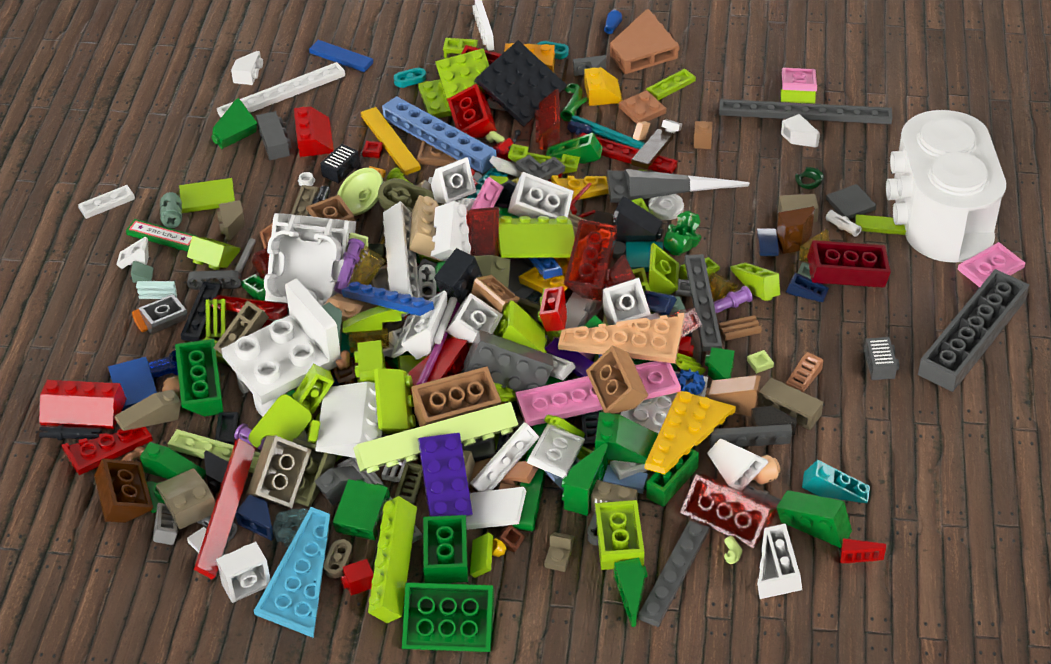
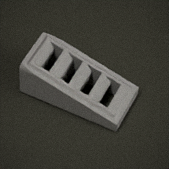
M158 503L153 541L173 545L177 535V524L172 515H167L171 513L166 504Z

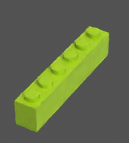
M400 496L387 501L383 507L371 596L369 598L368 613L387 624L402 617L405 583H407L417 512L415 505Z

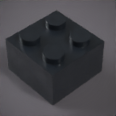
M456 248L434 279L440 292L444 290L447 292V300L455 297L461 305L467 296L472 293L474 280L483 276L476 258Z

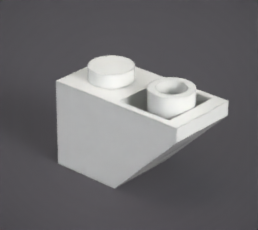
M260 51L236 59L231 69L233 83L253 85L255 79L258 78L259 69L263 67Z
M800 114L782 121L781 135L791 144L818 147L819 131Z

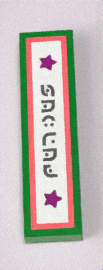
M134 219L126 229V234L139 239L146 237L150 242L187 252L192 236H196Z

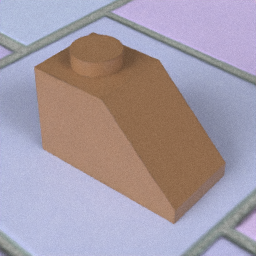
M695 121L694 148L711 149L713 122Z

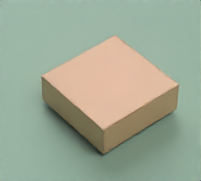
M646 121L638 122L633 139L638 141L645 140L650 123Z

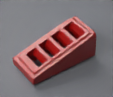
M843 538L840 563L884 560L886 544Z

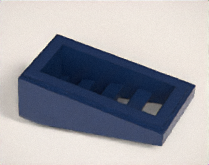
M795 272L786 289V293L823 302L829 288L819 283H812L811 279Z

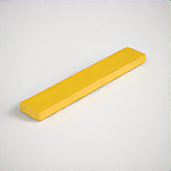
M377 107L361 112V117L377 139L383 143V147L405 176L421 170L418 161Z

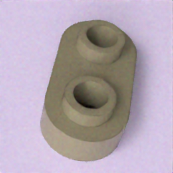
M341 539L331 545L324 562V571L328 577L339 578L344 574L343 566L349 564L353 554L352 545L349 541Z

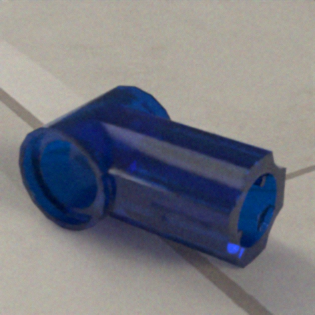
M176 350L172 351L169 357L148 362L152 378L170 373L178 375Z

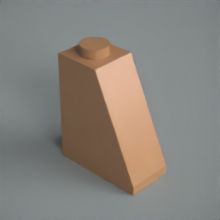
M761 376L712 380L711 387L706 389L705 397L736 406V414L754 417L758 405Z

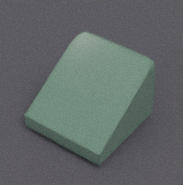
M133 261L131 269L133 283H137V281H152L154 268Z

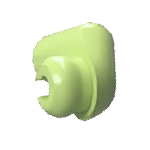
M490 131L486 135L489 143H492L494 140L497 143L505 140L503 136L495 131Z
M729 536L724 540L729 548L724 558L727 563L735 564L739 561L742 549L735 538Z

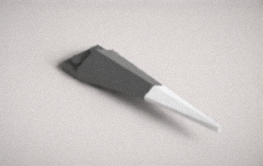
M625 169V171L607 170L606 174L610 202L619 203L623 196L629 200L638 198L644 200L684 192L748 187L750 182L632 169Z

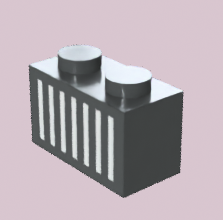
M866 338L864 354L871 380L895 379L896 371L899 370V360L895 359L894 344L891 345L890 338Z

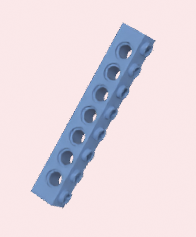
M397 96L382 105L383 117L387 122L420 140H424L427 144L434 146L456 160L467 157L470 167L482 174L493 167L489 160L492 156L496 157V150Z

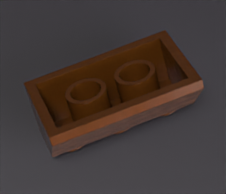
M113 459L101 460L94 477L105 522L126 523L153 509L141 462Z

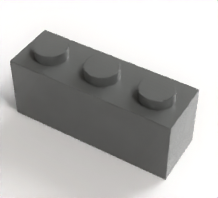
M276 111L256 115L258 130L269 160L290 156L291 142L287 138L286 128H282L284 127L282 118H278Z

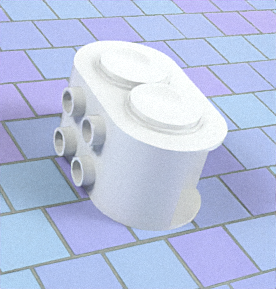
M934 110L912 117L902 129L899 151H892L890 156L891 171L895 173V176L886 181V195L888 200L896 201L893 205L895 225L905 226L907 241L919 253L938 261L964 262L993 246L995 240L994 230L1001 198L1006 190V180L990 134L981 121L973 116L957 111Z

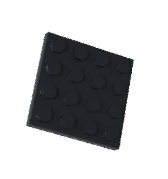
M519 40L474 80L523 127L567 86Z

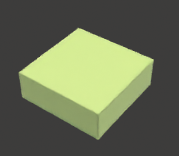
M765 350L747 356V362L756 374L774 366V362Z

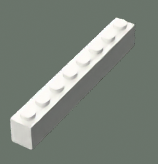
M400 201L383 212L389 291H397L400 294H410L412 297L420 298L416 253L409 250L412 212ZM403 313L401 316L404 317L409 313Z

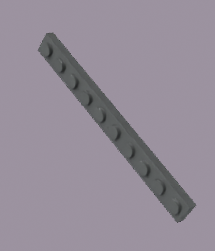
M720 99L719 115L788 119L800 114L804 119L813 121L892 124V108L730 99Z

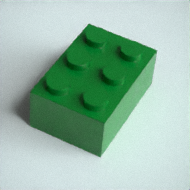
M466 515L423 517L425 583L468 582Z

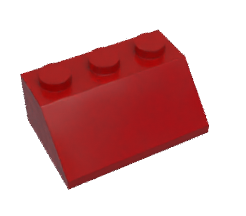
M477 83L447 99L455 127L458 130L474 138H483L490 131H497L486 95Z
M311 106L294 108L299 156L306 157L332 153L334 148L329 117Z

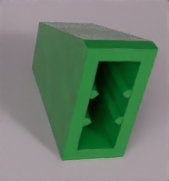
M237 98L215 124L211 137L213 142L223 149L256 133L258 123L242 101Z

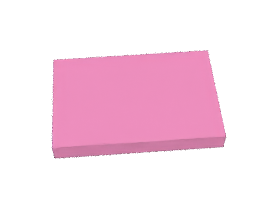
M782 68V90L817 91L816 70Z
M998 242L959 264L957 270L981 287L995 269L1007 275H1012L1024 268L1025 262Z

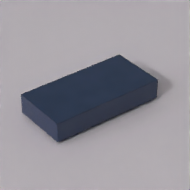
M647 290L644 292L650 312L669 315L677 301L675 296Z

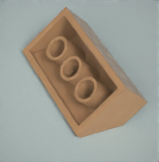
M488 367L426 382L411 388L415 416L420 427L501 404V399Z

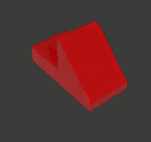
M510 137L492 146L496 150V157L511 161L508 158V151L510 150L508 147L513 144Z

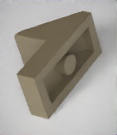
M557 532L550 535V547L544 562L545 568L566 571L576 536Z

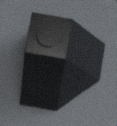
M622 197L615 210L612 227L609 228V230L615 232L616 239L614 241H620L626 245V242H656L658 239H661L664 233V229H662L663 221L628 198Z

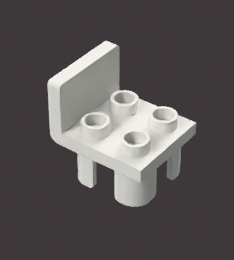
M275 213L272 236L269 239L267 249L270 256L268 274L265 275L264 279L265 301L288 303L285 284L296 278L321 306L330 297L336 295L337 292L334 291V287L343 266V254L348 249L349 233H355L356 221Z
M297 278L285 284L289 316L275 320L270 325L248 336H243L236 342L221 349L223 358L236 372L239 389L245 394L249 388L253 393L255 408L262 417L281 395L300 385L313 363L329 371L337 367L336 360L341 359L336 322Z

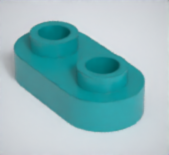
M549 41L537 43L538 45H555L556 59L561 60L569 55V48L565 44Z
M413 68L394 75V84L400 88L422 83L426 80V71L423 68Z

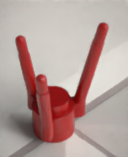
M588 183L571 201L570 210L573 215L577 213L574 204L588 190L592 183ZM595 210L580 214L578 217L584 218L594 214Z

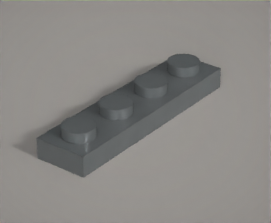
M791 424L714 429L709 437V445L711 449L719 439H723L738 447L790 444L792 428Z

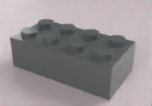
M479 330L464 360V372L488 367L494 383H499L502 385L501 387H508L513 391L519 392L545 386L554 368V364L550 354Z

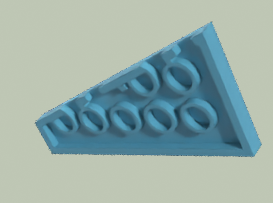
M310 507L254 609V615L314 638L330 524L329 513Z

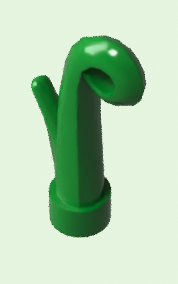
M576 83L567 84L564 89L567 93L574 94L560 113L561 119L566 122H570L572 116H575L576 110L588 101L587 97L581 99L583 91Z

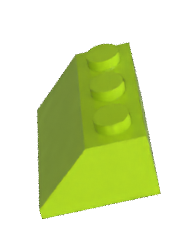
M375 368L378 429L387 435L414 429L416 419L412 415L414 404L410 392V387L413 386L411 375L400 369Z

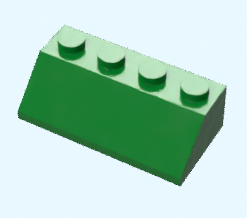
M214 339L175 344L181 405L183 408L204 417L224 412L216 350L213 348L215 346Z

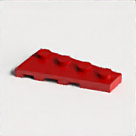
M217 295L213 298L217 300L225 299L226 311L239 313L245 303L249 301L262 309L269 316L268 319H282L288 313V304L223 295ZM218 304V310H221V304Z
M141 427L126 431L118 429L117 433L114 434L103 433L99 434V438L91 440L84 438L78 440L79 443L72 445L65 443L61 446L80 476L98 467L102 459H116L135 450L139 446L152 442L153 439L148 429Z

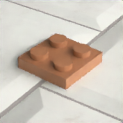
M647 90L619 102V108L636 124L643 121L648 122L666 114V107Z

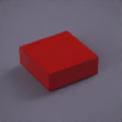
M366 141L362 157L380 158L383 143Z

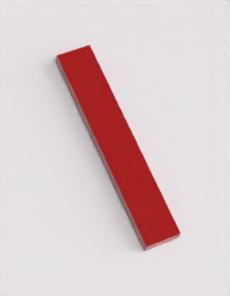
M596 137L603 147L601 155L631 164L632 158L640 150ZM659 155L648 169L672 174L677 167L678 161Z

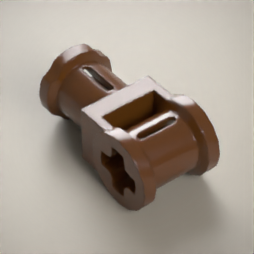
M352 360L347 369L339 370L338 367L333 368L339 385L358 383L355 365Z

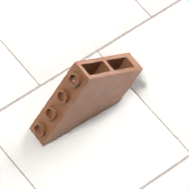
M649 9L645 10L610 43V56L624 74L677 59L678 51L680 50L678 42H675L671 34L666 31L663 24L657 20L656 16Z

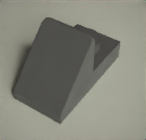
M606 55L573 59L574 76L584 75V69L601 67L606 71Z

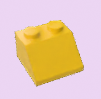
M601 67L584 69V85L589 106L616 104L623 101L617 78Z

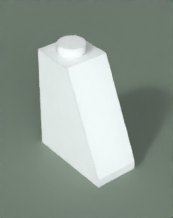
M719 439L707 452L728 486L740 491L768 463L767 459L723 439Z

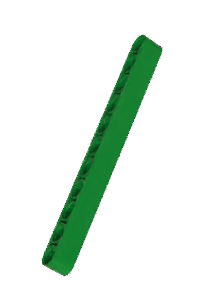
M549 376L545 386L567 381V377L564 380ZM547 423L533 426V430L539 438ZM538 438L537 441L529 448L528 453H527V457H526V462H528L529 456L531 455V453H532L534 447L536 446V444H537L539 438ZM538 468L530 483H520V487L525 488L526 495L519 524L512 525L516 529L534 531L546 472L543 469Z

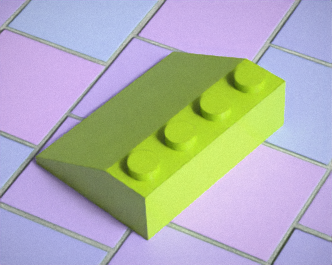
M502 216L501 218H496L495 241L501 258H577L573 224L565 216H558L556 219L547 216H539L538 218Z

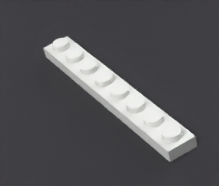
M336 62L240 100L251 113L344 77L345 70ZM233 102L217 108L220 117L224 115Z

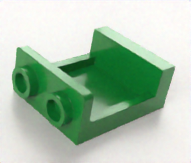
M348 479L333 520L335 531L375 541L378 535L376 527L385 501L390 499L388 487L378 483L375 485L369 484L360 479Z

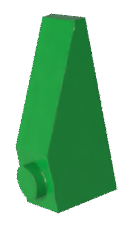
M590 133L548 147L546 156L562 159L563 154L580 157L579 163L586 164L600 159L603 147L594 133Z
M149 442L140 456L145 473L170 479L194 468L203 480L206 477V470L166 446Z
M639 557L614 563V578L631 627L636 626L645 578L648 577L646 566L641 565Z

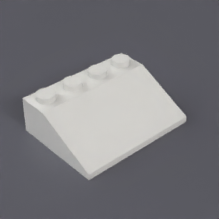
M373 382L332 386L322 400L320 428L315 451L356 458L353 448L357 444L382 438V431L378 429L375 383Z

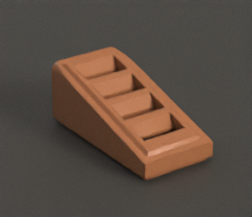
M806 352L786 381V385L804 392L822 370L823 359Z

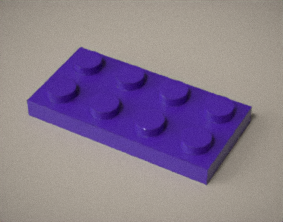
M460 433L418 438L429 516H472Z

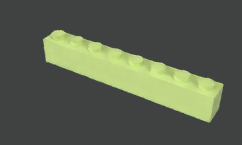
M508 402L360 443L353 450L360 472L367 470V473H372L380 470V466L386 465L387 468L399 465L398 461L406 459V462H411L419 459L418 438L460 433L461 443L464 446L476 443L475 440L479 438L485 441L494 438V434L501 433V435L510 434L518 426L512 403Z

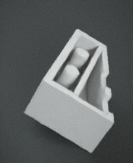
M452 201L435 207L434 227L436 228V235L432 239L435 243V249L431 251L432 257L447 261L456 248L470 254L471 245L468 237L469 228L466 221L467 211L465 205Z

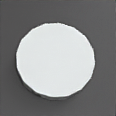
M677 194L654 197L649 200V212L660 220L676 219L678 214L684 211L683 199Z

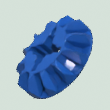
M682 369L680 373H676L681 391L698 395L704 390V376L699 375L698 371L693 372L691 369L684 371ZM690 379H693V383L690 382L686 385V380L689 381Z

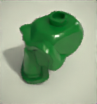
M685 211L678 214L676 226L673 224L668 225L663 245L665 249L670 251V254L679 256L698 246L702 237L695 233L700 225L698 214Z

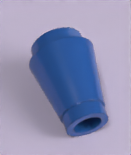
M612 10L607 14L604 28L606 33L612 34L622 22L621 12Z

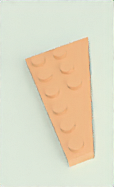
M678 313V316L674 317L664 315L660 316V319L652 320L641 318L619 321L615 325L606 326V323L598 324L599 327L593 328L582 326L563 329L558 349L603 355L613 345L629 352L630 357L633 359L676 363L685 313Z

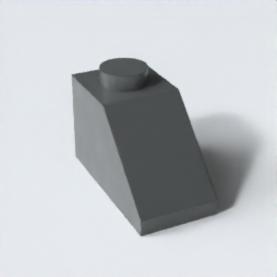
M354 466L330 468L314 482L333 506L341 500L348 479H360L363 481L365 479Z

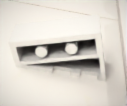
M786 524L764 528L762 558L757 583L760 599L802 590L800 572Z

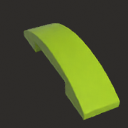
M516 144L511 145L508 158L514 162L528 155L532 156L540 164L552 158L550 156L528 152L529 147ZM563 154L562 159L556 158L565 165L563 174L577 171L580 157Z

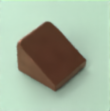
M507 525L502 529L497 539L505 544L507 550L515 553L526 536L512 525Z

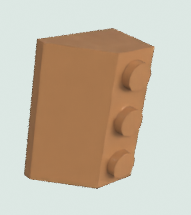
M612 345L586 370L604 413L615 414L635 409L648 397V393L629 352Z

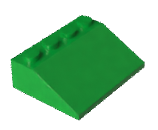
M405 583L402 649L490 652L495 590L493 585Z

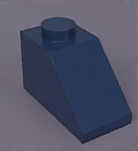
M249 495L236 510L237 523L272 541L274 534L267 502L262 498Z

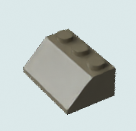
M276 435L266 436L246 495H252L262 498L269 503L292 508L311 449Z

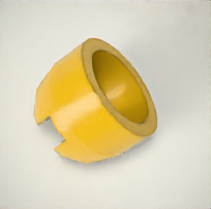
M497 538L493 539L492 556L500 557L506 552L505 544Z

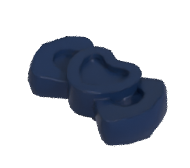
M570 121L567 125V129L571 133L576 132V135L592 133L591 126L584 123Z

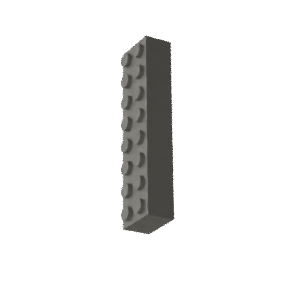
M995 269L921 358L918 375L953 392L1026 301L1029 284Z

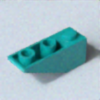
M820 460L814 462L804 472L802 488L818 496L868 503L869 485Z

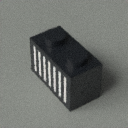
M344 144L338 146L320 163L322 176L339 184L359 166L358 150Z

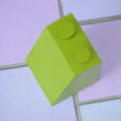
M510 300L502 313L503 316L494 331V335L547 353L545 350L547 342L545 329L519 305Z

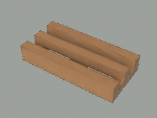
M755 315L719 323V329L725 341L759 334L762 331Z

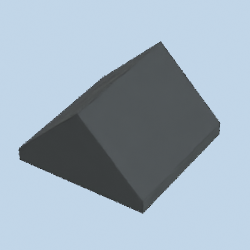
M174 294L139 308L150 335L181 323L187 317V310Z

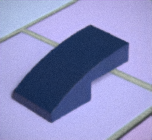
M757 229L760 256H779L776 229Z

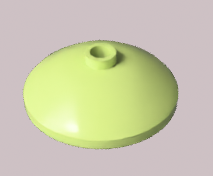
M373 168L359 169L345 179L338 191V195H340L354 216L363 214L370 210L379 200L378 190L383 183V178Z

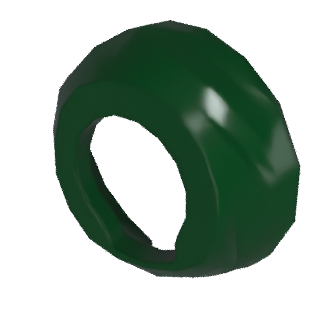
M807 167L801 174L798 175L796 173L795 178L800 187L813 190L821 185L824 175L816 168ZM804 177L812 178L815 182L803 184L801 179Z

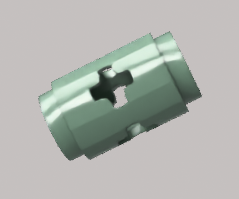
M173 192L164 194L160 199V220L168 228H175L182 221V201Z

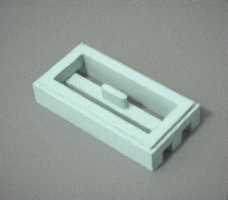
M137 281L136 288L138 289L139 299H162L172 294L177 298L174 281Z

